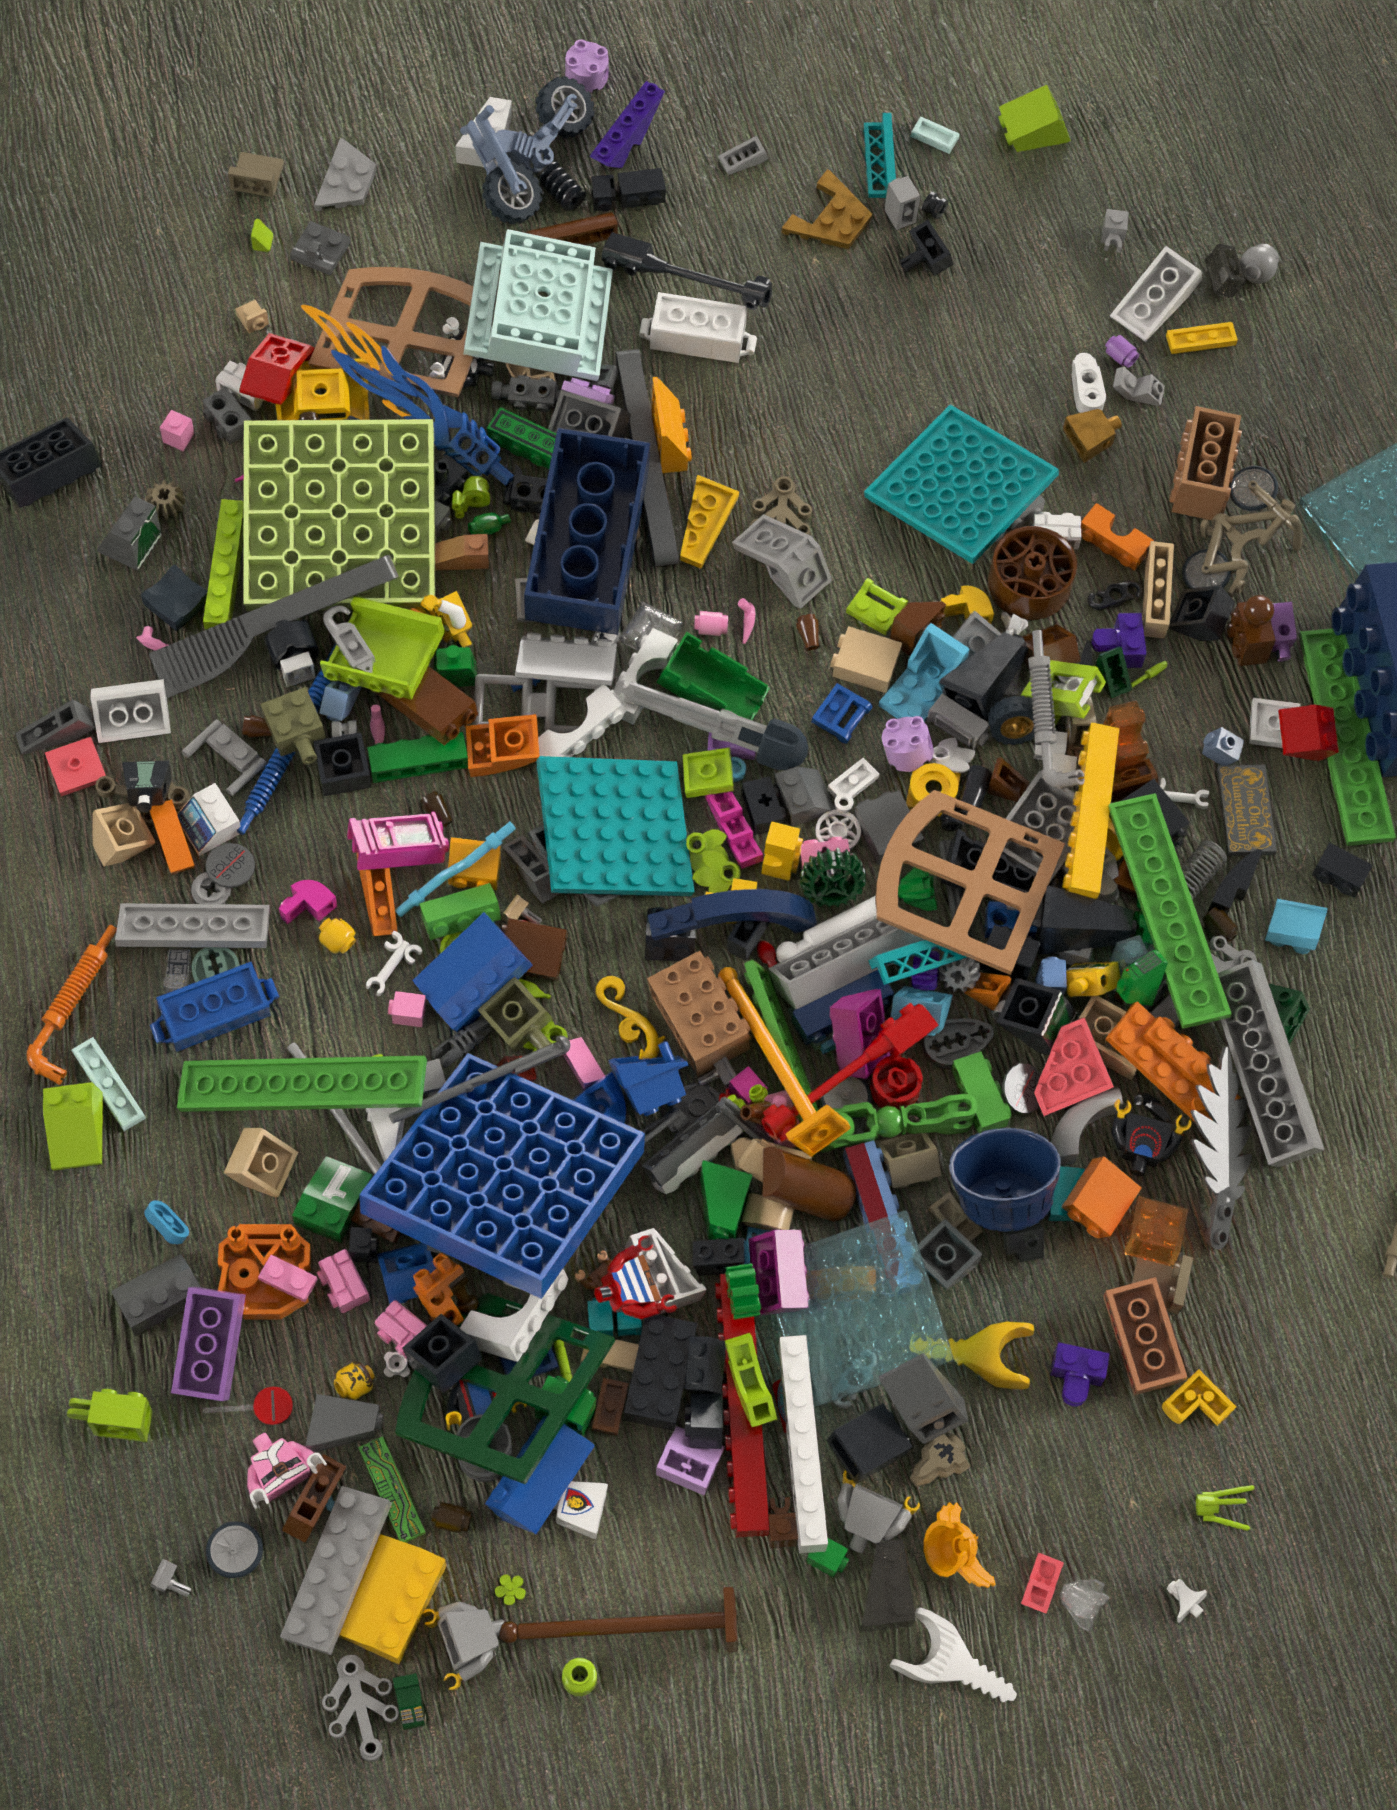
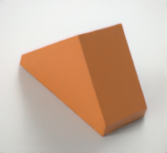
M980 972V978L976 981L975 987L973 989L968 987L965 994L994 1011L998 1003L1003 1000V995L1009 988L1012 979L1010 976Z

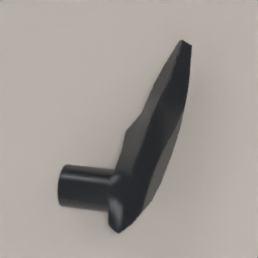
M1138 1092V1095L1134 1098L1135 1104L1144 1105L1152 1115L1166 1123L1173 1124L1165 1108L1157 1099L1148 1093Z

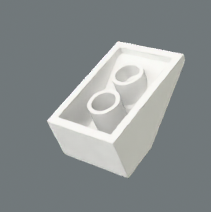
M366 1108L368 1113L367 1121L371 1122L372 1131L384 1162L402 1140L405 1120L403 1119L393 1124L389 1114L403 1108Z

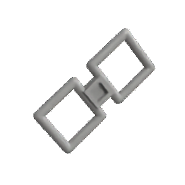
M478 674L475 677L474 701L479 715L473 721V725L489 724V722L483 721L485 684L523 685L521 716L536 714L537 718H545V732L549 729L556 733H570L580 726L554 725L556 687L585 688L596 691L602 685L547 680L546 693H532V678L515 677V675Z

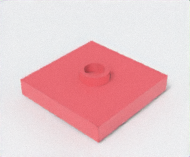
M91 737L45 752L61 797L96 785V781L100 777L106 776Z

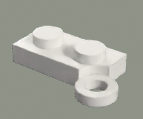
M864 758L850 767L827 787V790L835 797L834 806L839 812L850 811L854 804L853 798L879 778V773ZM841 800H846L848 802V805L842 806L839 802Z

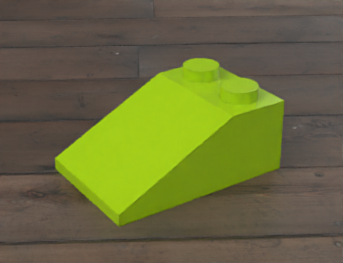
M92 1082L44 1088L43 1116L51 1169L54 1171L101 1165L103 1092Z

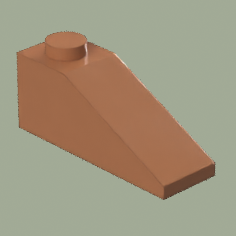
M487 534L462 535L435 543V571L489 569Z

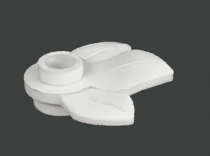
M948 738L942 740L938 746L934 747L933 757L929 763L944 765L954 773H964L970 770L968 763L974 758L975 750L957 747L956 738Z

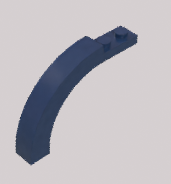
M743 889L707 894L691 898L692 903L648 915L651 935L655 941L698 928L734 921L772 922L789 928L794 934L806 931L817 925L814 906L811 902L796 894L768 889Z

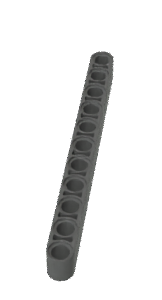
M639 349L615 352L616 365L619 369L618 376L625 411L631 414L628 423L630 440L650 443L649 472L642 505L654 567L678 564L676 541Z

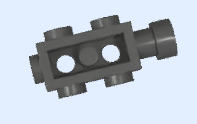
M519 375L517 378L511 377L510 385L500 381H493L491 396L494 400L508 398L510 404L514 405V408L518 410H527V407L530 406L536 407V410L540 412H549L550 408L555 409L561 389H558L556 381H553L551 378L541 377L540 380H535L529 376ZM518 388H525L523 392H517ZM540 390H547V393L543 395L539 392Z

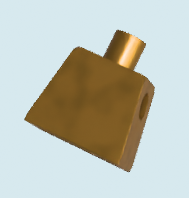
M1095 409L1067 416L1063 431L1085 463L1113 444L1116 435L1115 430L1120 429L1122 423L1117 415L1107 419L1102 410Z

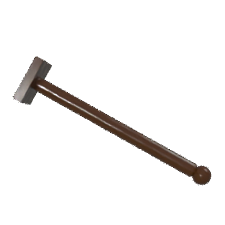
M723 1587L724 1612L519 1623L518 1625L515 1622L506 1621L501 1626L499 1637L505 1643H513L518 1638L526 1640L725 1628L727 1652H737L738 1636L735 1591L733 1587Z

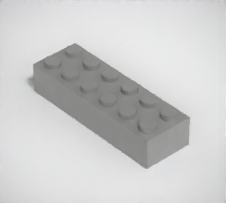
M874 916L768 968L776 993L795 1009H798L876 971L878 968L871 969L868 961L874 956L924 939L879 921Z

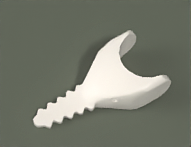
M924 1608L916 1609L914 1615L926 1626L930 1634V1652L926 1659L918 1665L893 1659L890 1664L892 1669L913 1680L929 1684L961 1681L964 1685L971 1683L973 1689L980 1687L983 1694L990 1692L992 1698L999 1696L1001 1702L1007 1700L1014 1701L1017 1693L1013 1690L1012 1683L1005 1684L1004 1678H996L995 1672H988L986 1665L979 1666L978 1659L971 1657L953 1624Z

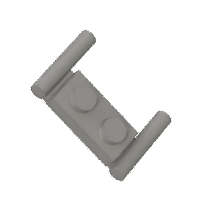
M217 719L182 750L184 756L189 758L206 742L241 772L242 775L226 789L231 796L235 795L267 765V762L259 757L254 749L226 725H222Z

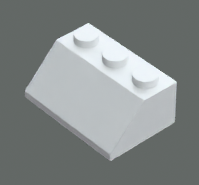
M164 679L91 689L90 698L98 743L171 733Z

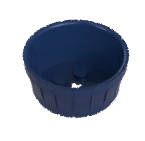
M996 1128L982 1131L960 1143L951 1155L949 1170L952 1183L960 1198L961 1207L968 1218L975 1224L983 1226V1228L1004 1232L1022 1230L1042 1220L1053 1205L1054 1192L1060 1176L1061 1159L1056 1147L1051 1142H1048L1049 1140L1037 1133L1016 1128Z

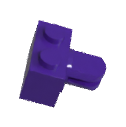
M1118 613L1114 628H1102L1094 631L1091 639L1092 648L1096 652H1107L1120 646L1123 650L1127 668H1142L1146 657L1142 613Z
M1058 1342L1053 1354L1050 1376L1064 1378L1062 1399L1067 1405L1071 1407L1081 1406L1087 1399L1090 1384L1101 1387L1106 1378L1110 1353Z

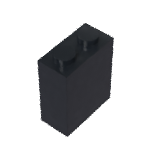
M883 1403L835 1429L826 1440L855 1484L903 1458L913 1447L908 1435L900 1429L893 1413Z

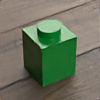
M827 1537L828 1545L826 1551L809 1553L806 1563L834 1578L837 1571L840 1573L844 1571L849 1561V1558L845 1557L848 1549Z

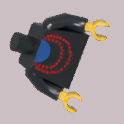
M1119 1099L1114 1103L1118 1113L1114 1115L1111 1134L1117 1149L1121 1151V1158L1132 1162L1130 1173L1136 1176H1144L1147 1166L1156 1167L1159 1162H1165L1179 1148L1184 1137L1183 1131L1191 1127V1119H1189L1186 1126L1179 1124L1182 1115L1177 1117V1128L1173 1129V1124L1130 1113L1131 1104L1128 1100L1127 1106L1124 1109H1119Z

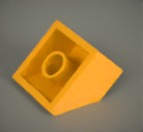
M451 837L448 868L466 858L485 841ZM500 846L496 849L492 848L472 866L449 878L448 884L456 888H466L490 883L492 889L497 890L501 867Z

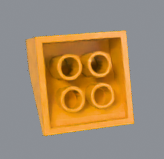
M653 377L651 416L662 473L687 471L688 462L692 461L691 449L686 448V442L689 441L688 430L683 428L682 424L685 423V411L680 409L679 400L658 377Z

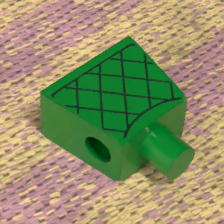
M451 645L435 651L432 662V669L456 687L475 686L477 663L469 647Z

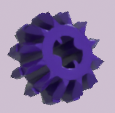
M931 951L928 957L937 962L940 961L939 953ZM914 956L912 968H919L922 959ZM938 968L913 975V988L920 991H934L938 984Z

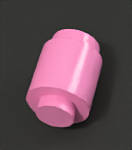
M700 611V616L695 615L694 629L698 630V635L721 636V634H727V615Z

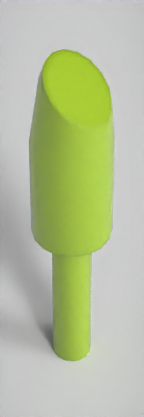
M1162 661L1146 670L1143 676L1131 683V687L1136 686L1147 678L1151 679L1166 669L1167 662Z

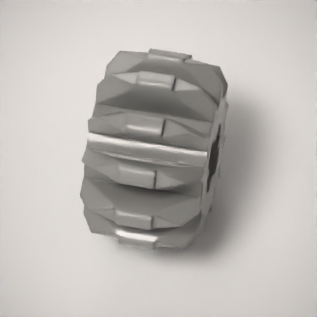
M968 957L938 968L940 972L939 980L945 981V988L952 986L953 992L960 988L965 993L968 987L973 989L976 981L979 980L980 965L978 962H974V959Z

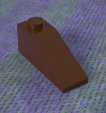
M324 1454L322 1457L327 1463L326 1466L323 1463L316 1466L318 1473H312L282 1531L305 1543L346 1468L345 1465Z

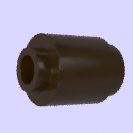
M1217 907L1209 911L1202 919L1205 923L1204 927L1214 937L1223 936L1227 944L1238 935L1236 932L1238 926L1223 910H1219Z
M441 1502L440 1507H434L431 1522L436 1523L435 1528L461 1534V1531L468 1532L472 1511L466 1510L467 1507Z

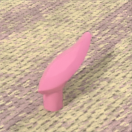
M742 598L738 601V606L744 611L742 644H746L754 627L756 614L753 604L751 602L748 603Z
M145 626L142 635L136 637L144 646L155 651L168 646V644L163 643L161 640L152 637L153 628L150 626Z
M373 705L371 707V733L375 744L383 743L385 735L384 720L381 715L380 706Z

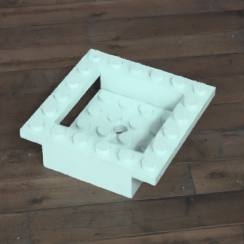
M507 229L503 246L481 242L463 354L598 381L613 269L594 265L595 247ZM499 270H500V277H499L497 298H496V304H495L493 325H492V328H491L492 317H493V310H494V303H495V296H496V290H497V283H498V276H499ZM538 292H545L548 294V297H542Z

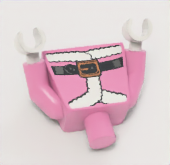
M266 1433L256 1437L253 1440V1444L257 1448L258 1453L251 1457L252 1465L248 1468L247 1488L254 1509H257L256 1504L259 1501L264 1500L268 1504L311 1477V1470L314 1474L318 1473L315 1467L320 1463H323L324 1466L327 1464L321 1454L314 1453L309 1448L294 1441L286 1442L283 1438L272 1443Z

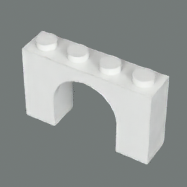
M562 1269L542 1299L530 1294L527 1303L521 1310L511 1316L502 1318L488 1316L471 1310L460 1329L475 1340L479 1350L518 1362L522 1354L528 1349L535 1333L541 1328L546 1315L552 1310L557 1297L567 1285L569 1279L564 1269ZM504 1282L505 1285L515 1287L507 1282Z

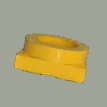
M936 763L925 764L912 771L906 800L909 810L911 811L923 798L930 794L925 788L929 781L939 782L942 786L941 793L956 798L961 773H954L948 767Z

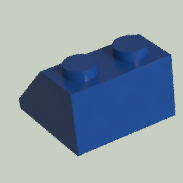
M424 1243L377 1254L390 1304L395 1300L401 1304L409 1299L419 1297L413 1289L416 1286L413 1275L424 1268L430 1273L435 1270L431 1252L427 1250V1245Z

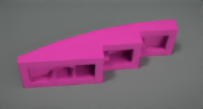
M732 791L704 795L720 830L727 835L726 842L741 869L764 861L763 853L753 838V831L745 820L742 808Z

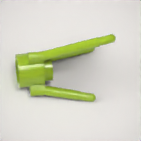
M1250 1485L1197 1494L1196 1514L1197 1516H1203V1521H1213L1248 1531L1250 1530L1248 1525L1213 1515L1214 1513H1219V1505L1245 1504L1247 1502L1244 1498L1219 1499L1218 1497L1252 1491L1255 1487Z

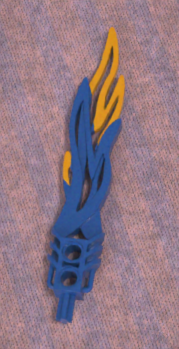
M301 305V308L323 328L334 343L337 351L331 350V353L340 366L361 386L387 399L382 400L385 406L407 420L431 419L426 412L398 390L416 398L420 397L427 404L435 418V422L433 421L435 448L438 451H445L446 454H443L444 456L448 455L450 458H453L473 476H480L483 473L488 477L491 473L505 486L513 480L515 475L499 463L502 459L498 456L500 452L499 445L486 435L485 429L483 427L478 429L477 423L473 419L470 422L465 412L462 414L443 405L438 395L425 381L413 374L407 373L401 368L388 348L385 346L380 347L362 329L347 322L346 325L360 341L367 352L365 353L352 341L338 321L317 308ZM319 316L330 321L340 331L350 348L366 361L373 371L360 365L347 354L335 333ZM363 336L373 346L386 370L395 381L380 375V365ZM355 371L358 372L362 377L367 379L369 382L380 388L381 390L376 389L367 384L366 382H364L355 373ZM407 378L418 384L427 393L428 397L420 393ZM403 407V408H405L408 412H410L412 415H409V414H407V413H404V412L398 410V408ZM450 428L460 429L451 440ZM465 439H471L470 448L463 450L462 442ZM488 443L492 445L496 450L492 451L488 447ZM484 453H488V462L480 464L479 457ZM468 465H473V466H475L479 471H478V472L474 471V470H473L470 466H468Z

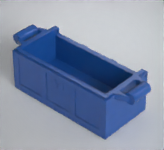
M248 962L156 997L162 1015L154 1023L150 1024V1028L157 1044L173 1043L176 1052L271 1016L269 1005L279 998V994L273 979H258L252 962ZM262 983L264 984L267 994L269 996L270 1000L268 1001L262 989ZM159 1022H165L171 1038H165Z

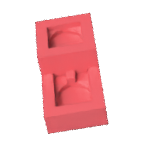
M1038 1553L1021 1604L1047 1613L1064 1562Z

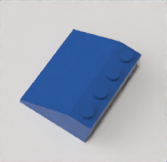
M483 912L412 981L444 1021L454 1031L458 1032L464 1030L463 1028L466 1025L472 1024L482 1015L478 1009L514 976L519 979L533 964L491 918Z

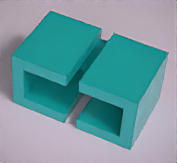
M596 1297L592 1301H587L589 1329L613 1337L612 1307L610 1302L599 1303ZM616 1312L618 1336L641 1335V1319L627 1316L623 1312Z

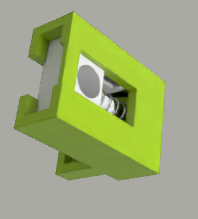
M1050 660L1049 669H1051L1050 678L1052 679L1050 681L1052 686L1050 687H1052L1051 691L1053 692L1051 696H1053L1052 705H1054V708L1052 709H1054L1053 714L1055 717L1053 718H1055V726L1062 715L1084 719L1091 708L1088 704H1085L1092 692L1100 693L1106 683L1101 672L1096 666ZM1030 681L1024 688L1021 696L1033 697L1031 696L1033 692H1031L1032 683Z

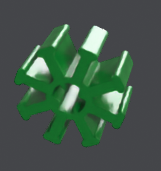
M752 1263L726 1267L728 1298H730V1309L734 1319L759 1316L761 1310L758 1298L759 1288L758 1284L756 1285V1273Z

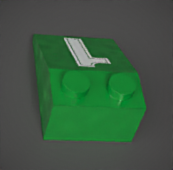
M326 1156L302 1193L292 1214L294 1225L342 1244L352 1222L351 1218L360 1201V1193L372 1179L373 1174Z

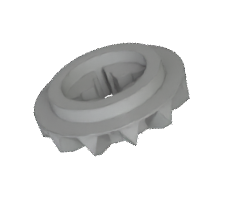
M204 872L193 881L191 893L197 904H225L231 894V888L221 887L215 883L217 893L213 892L208 897L206 889H210L214 882L209 878L207 872Z

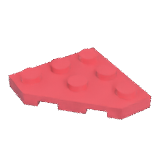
M1084 1017L1060 1027L1034 1090L1044 1116L1114 1087Z

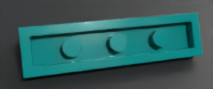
M883 113L881 122H865L863 126L868 198H886L888 183L896 179L891 113ZM869 130H881V135L875 139L869 134ZM874 146L882 150V153L878 156L870 152ZM878 164L884 170L877 174L871 168ZM879 182L885 187V190H873L872 186Z
M922 940L876 955L868 961L871 969L878 968L883 984L886 985L968 957L928 940ZM936 948L944 952L941 961L938 962L928 957L931 950ZM917 956L922 959L919 968L914 969L906 964L909 957ZM894 963L900 966L897 975L888 976L885 965Z

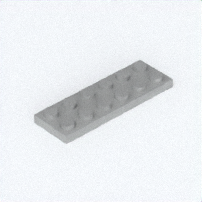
M121 903L115 938L116 946L266 948L270 905Z
M341 1486L280 1638L328 1655L332 1654L392 1505L389 1500Z

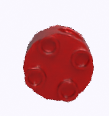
M902 1055L895 1059L893 1056H887L879 1061L873 1071L870 1083L872 1098L881 1108L893 1106L899 1110L900 1106L906 1108L909 1105L915 1104L920 1094L923 1079L920 1067L914 1060L903 1058Z

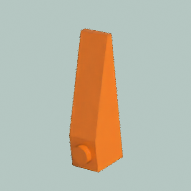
M386 836L379 837L381 845L387 846ZM390 868L359 870L373 937L392 935L393 931L398 932Z

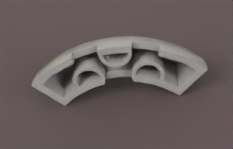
M1118 1087L1111 1088L1075 1103L1060 1119L1053 1133L1051 1143L1056 1147L1060 1155L1061 1164L1075 1163L1079 1154L1078 1147L1081 1133L1094 1121L1105 1116L1117 1114L1118 1111L1114 1107L1117 1099L1120 1100L1119 1109H1121L1123 1101Z

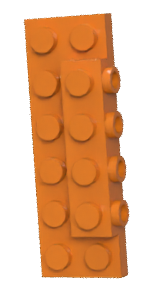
M1138 1001L1132 1004L1105 1040L1193 1121L1191 1110H1196L1212 1120L1196 1090V1085H1201L1216 1094L1206 1067L1207 1064H1211L1210 1056L1203 1051L1198 1052L1192 1046L1193 1041L1190 1037L1176 1032L1173 1029L1175 1025L1170 1019L1166 1017L1161 1018L1160 1016L1155 1018ZM1237 1094L1235 1100L1241 1099V1097Z

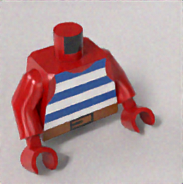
M648 1235L640 1237L638 1245H631L618 1253L607 1266V1274L601 1280L603 1286L595 1288V1297L599 1303L609 1301L614 1312H623L625 1315L637 1319L660 1314L661 1310L672 1313L677 1308L676 1305L671 1307L665 1306L667 1301L675 1299L674 1296L667 1294L661 1299L644 1254L639 1256L641 1251L650 1252L654 1247V1244L648 1248L642 1247V1241L649 1238Z

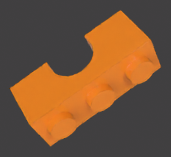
M1096 503L1081 521V537L1085 541L1099 547L1105 554H1110L1119 560L1125 567H1130L1135 571L1145 559L1150 542L1154 540L1136 528L1126 536L1114 534L1111 528L1115 515Z

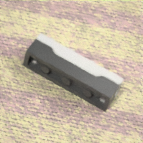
M716 1104L643 1163L641 1168L656 1190L665 1194L671 1193L678 1189L680 1183L687 1177H691L698 1172L703 1160H713L722 1148L735 1142L737 1136L743 1131L719 1110Z

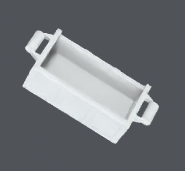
M660 292L657 295L653 318H643L639 331L641 338L650 341V349L739 363L740 356L753 355L757 341L756 336L745 332L746 306ZM650 323H652L650 335H648ZM743 338H748L746 351L741 350Z

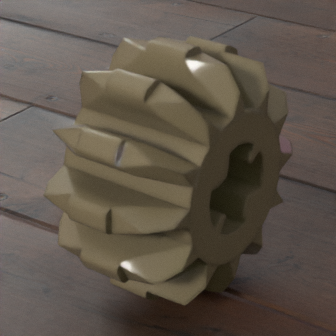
M163 480L161 485L154 482V489H147L145 501L156 506L158 519L164 516V519L167 521L168 516L172 515L176 518L177 512H183V505L186 502L185 496H183L182 488L180 486L176 487L173 481L167 484Z

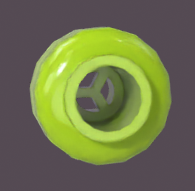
M585 1658L570 1660L562 1671L564 1688L574 1696H585L594 1690L597 1683V1671L593 1663Z

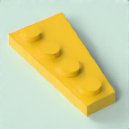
M697 475L680 554L681 561L700 569L702 568L739 497V491Z

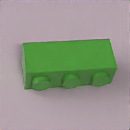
M490 883L419 903L422 920L430 940L466 930L483 912L493 922L501 920L498 900Z
M980 1051L954 1060L951 1071L960 1093L972 1095L978 1104L976 1114L973 1117V1123L977 1132L981 1133L990 1129L1007 1127L1011 1117V1110L1006 1102L1003 1103L1000 1096L1002 1094L1001 1087L997 1080H993L991 1075L992 1067L988 1058L984 1059ZM965 1102L966 1107L970 1110V1105Z

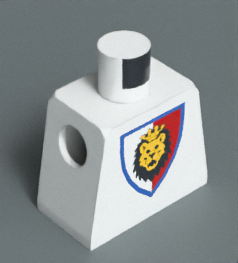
M571 1481L553 1508L557 1510L556 1523L596 1539L608 1484Z

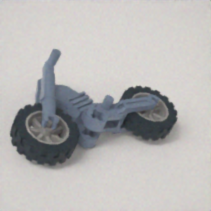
M566 76L560 79L556 77L538 92L539 96L535 101L537 104L536 113H539L540 117L538 119L544 124L532 136H527L522 131L515 132L504 129L495 133L488 120L494 112V108L491 105H487L476 116L475 122L471 120L467 125L461 127V134H469L473 142L472 145L487 172V176L484 179L486 182L482 185L484 190L482 197L483 200H486L485 205L487 209L492 211L491 214L495 218H500L501 222H509V224H516L518 222L520 224L538 211L540 208L539 204L542 202V197H540L542 188L539 187V180L534 175L553 161L554 154L549 147L550 143L559 135L562 138L575 137L592 123L591 119L594 117L595 112L593 111L594 102L590 99L591 94L589 91L586 92V87L582 83H577L576 79H568ZM555 94H558L560 101L554 98ZM519 196H524V202ZM514 200L520 207H514Z

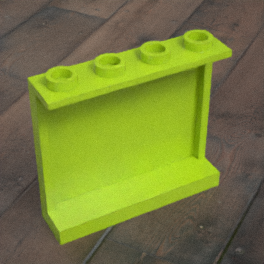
M354 596L350 603L353 614L348 623L354 624L374 655L376 662L373 663V672L369 673L351 668L336 645L329 661L321 660L320 662L324 677L331 681H341L354 687L361 686L369 688L374 692H384L392 694L397 698L404 697L412 700L445 633L442 619Z

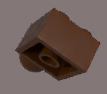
M1255 595L1249 598L1247 602L1237 603L1234 612L1231 614V621L1227 624L1228 637L1232 638L1233 657L1237 658L1239 666L1267 663L1276 639L1271 624L1275 608L1273 602L1264 595Z

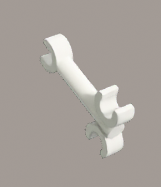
M1162 778L1160 787L1164 789L1166 781L1165 778ZM1199 790L1196 794L1164 791L1174 802L1192 803L1197 808L1203 810L1208 807L1207 802H1201L1199 799L1200 797H1208L1209 791Z
M393 931L392 937L398 943L392 945L386 941L384 945L388 951L394 952L378 976L371 977L366 984V989H369L372 984L379 985L380 989L376 994L378 997L383 994L385 981L403 956L406 963L413 965L415 960L410 957L409 953L416 952L419 955L422 953L421 947L410 945L396 931Z

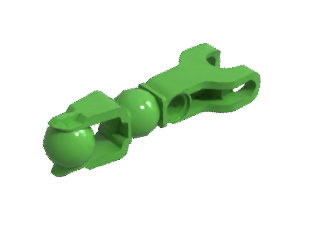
M958 1094L949 1095L932 1102L912 1104L906 1108L900 1106V1110L893 1106H885L876 1112V1108H873L868 1102L844 1105L843 1108H832L848 1121L851 1128L831 1142L828 1147L835 1149L843 1146L851 1147L873 1140L875 1142L878 1134L882 1137L892 1138L901 1132L902 1135L906 1134V1132L910 1134L938 1132L947 1135L964 1133L972 1127L973 1117L976 1114L978 1104L972 1095ZM966 1102L970 1105L971 1109L958 1107V1105ZM912 1115L917 1116L920 1121L913 1123L908 1117ZM851 1117H866V1126L870 1132L853 1135L855 1125ZM967 1120V1122L963 1125L958 1124V1122Z

